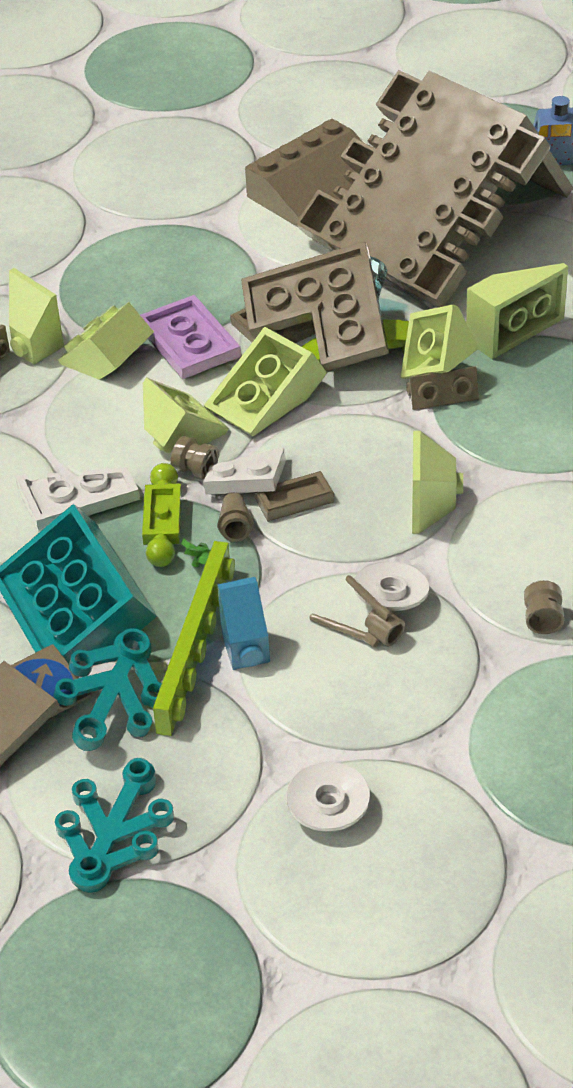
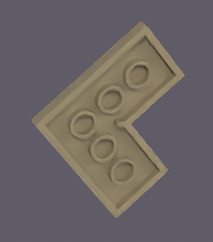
M366 242L241 279L248 328L252 337L258 336L264 327L276 331L313 320L320 362L326 371L389 354L369 249Z

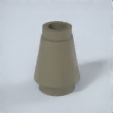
M235 492L229 493L223 498L217 524L220 534L231 542L245 540L254 527L253 519L243 496Z

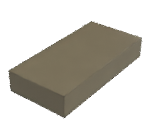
M318 471L277 484L275 491L255 492V500L267 522L333 503L334 492L322 472Z

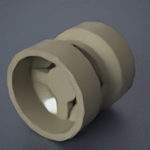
M182 436L173 447L171 465L183 472L190 470L194 476L205 479L209 467L218 463L219 451L216 446L207 443L199 445L196 439Z
M548 580L537 581L528 585L524 590V605L527 608L525 617L528 629L538 634H550L561 629L564 625V610L561 606L562 590L559 585Z

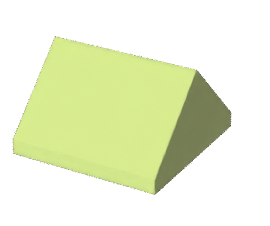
M448 305L410 313L400 378L409 379L410 376L449 372L479 349L458 306Z

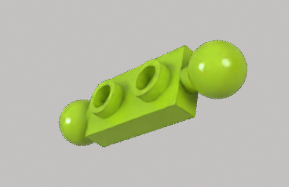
M160 463L151 470V484L145 485L143 545H147L145 551L147 560L157 567H163L171 563L175 555L173 544H180L181 483H177V470L168 463Z

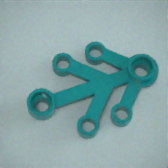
M135 628L126 629L115 638L113 645L90 651L77 650L72 653L69 670L73 675L81 678L73 680L64 678L56 683L53 696L58 703L63 706H69L76 702L78 695L102 689L91 713L79 717L75 722L72 739L79 749L93 751L103 744L107 732L105 720L117 696H119L129 717L126 725L128 732L135 737H143L149 733L152 717L143 709L127 677L133 667L143 685L141 701L146 706L153 708L157 697L151 696L148 692L152 691L158 694L162 683L158 682L148 662L152 646L149 637L143 631ZM76 661H83L87 665L81 666L77 664ZM117 661L112 670L89 675L93 665ZM66 689L72 692V694L67 695L60 690ZM134 721H142L145 725L139 726ZM87 734V735L92 736L93 738H88V737H85L84 735Z
M134 758L124 767L122 772L124 785L107 818L97 800L96 784L90 779H80L73 784V801L77 806L82 807L97 837L91 850L80 834V817L76 812L65 810L60 812L55 818L56 832L59 837L65 839L74 857L69 865L70 880L83 892L94 893L103 889L110 879L111 872L138 860L154 858L159 851L156 835L148 830L155 827H167L174 820L173 805L166 799L152 801L148 807V812L126 820L137 797L150 793L156 786L155 768L144 758ZM83 791L90 792L87 795H80V793ZM159 811L167 812L164 815H156ZM65 823H74L70 827H63ZM133 837L132 846L109 853L113 844ZM144 843L152 844L151 846H149V847H147V848H141V847H139L140 845H142V844H144Z

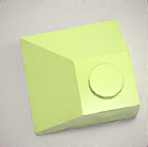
M13 268L9 270L10 345L17 356L23 357L35 365L64 347L57 296Z
M145 378L143 382L144 430L154 438L153 444L160 450L170 454L177 440L182 436L196 439L197 443L202 445L223 436L229 428L189 393L150 378Z
M413 431L412 534H420L456 509V494H463V473H456V458L423 432Z

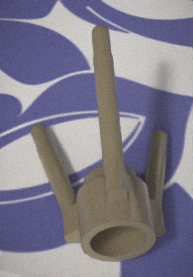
M351 575L346 577V582L373 609L365 620L368 632L316 614H310L309 616L311 621L364 640L373 648L379 642L387 647L392 646L401 637L405 629V622L382 606Z

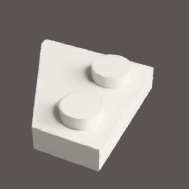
M277 448L211 465L203 482L205 494L275 491L286 462L284 448Z

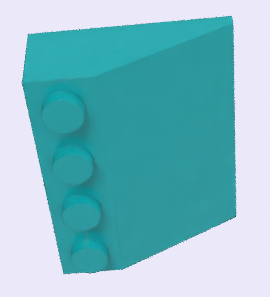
M74 503L0 566V592L35 653L53 644L68 664L73 652L77 650L90 651L113 645L115 638L124 630L130 628L142 630L157 617L99 526Z

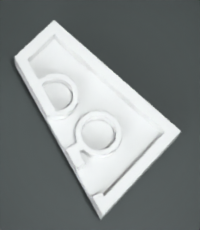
M127 467L86 470L80 476L61 478V472L48 473L47 479L29 480L28 475L15 476L17 487L38 531L43 530L73 503L89 516L140 500L139 489Z

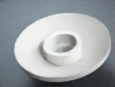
M374 563L362 568L354 578L389 611L407 610L416 607L427 598L429 593V581L426 576L418 569L404 563ZM355 591V594L357 595V597H358L361 601H363L364 603H366L367 605H369V604Z
M321 762L305 767L292 778L287 788L286 799L290 813L302 825L318 831H337L355 824L363 817L369 806L370 791L365 778L354 768L337 762Z

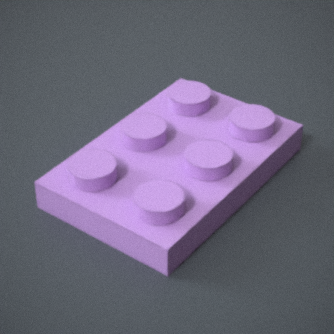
M195 295L140 315L154 331L148 339L182 379L241 357L240 345Z

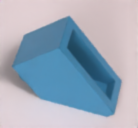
M256 577L218 584L222 638L232 669L253 667L270 662L269 637Z

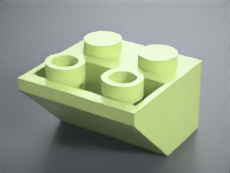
M127 302L119 309L113 305L100 317L97 316L83 328V333L76 335L64 345L67 352L58 361L65 367L100 380L117 369L154 331L130 302Z

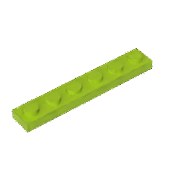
M213 542L153 706L156 734L172 736L176 722L182 721L184 718L187 691L192 692L194 690L197 663H203L205 659L206 637L208 634L212 635L215 630L216 609L219 607L218 584L226 583L227 580L231 581L234 576L235 559L230 558L228 542Z

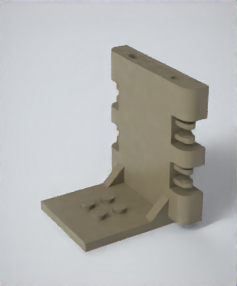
M398 70L375 104L382 114L389 119L382 118L378 124L380 129L386 132V135L382 139L371 134L367 142L372 146L353 137L340 156L350 168L357 172L347 170L344 174L346 180L352 184L349 190H346L343 187L336 186L333 193L342 199L341 201L318 189L295 225L312 240L332 251L366 242L373 273L436 307H443L467 274V270L463 265L452 259L453 257L461 262H465L469 257L467 252L459 247L464 240L468 244L476 246L480 241L476 234L490 239L504 218L498 209L502 208L505 201L499 195L494 194L498 187L507 192H512L516 184L511 180L526 185L530 180L568 198L573 190V186L549 151L551 148L545 137L538 134L527 115L432 71H428L423 80H420Z

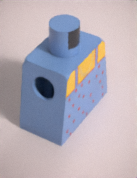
M565 96L554 97L551 108L539 109L536 112L533 126L540 136L545 137L551 147L549 151L559 165H573V107L569 108L570 100Z

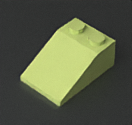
M561 263L494 274L467 288L466 323L479 347L478 350L493 360L563 320L565 315L568 266Z
M264 327L207 400L204 407L249 435L255 436L306 401L326 376L327 372L312 352Z

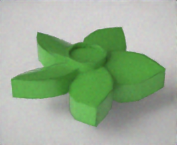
M183 538L181 544L186 547L184 554L194 556L191 565L198 568L199 564L205 565L211 551L207 544L201 542L196 546Z

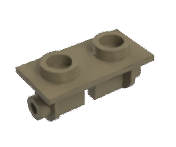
M476 366L450 370L446 373L410 376V382L406 383L407 394L411 396L413 410L479 400Z

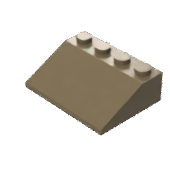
M331 118L245 166L247 197L295 225L318 189L340 201L342 200L333 193L336 186H340L349 190L352 184L346 180L344 174L347 170L357 172L350 168L340 156L353 137L360 141L362 140L353 129Z

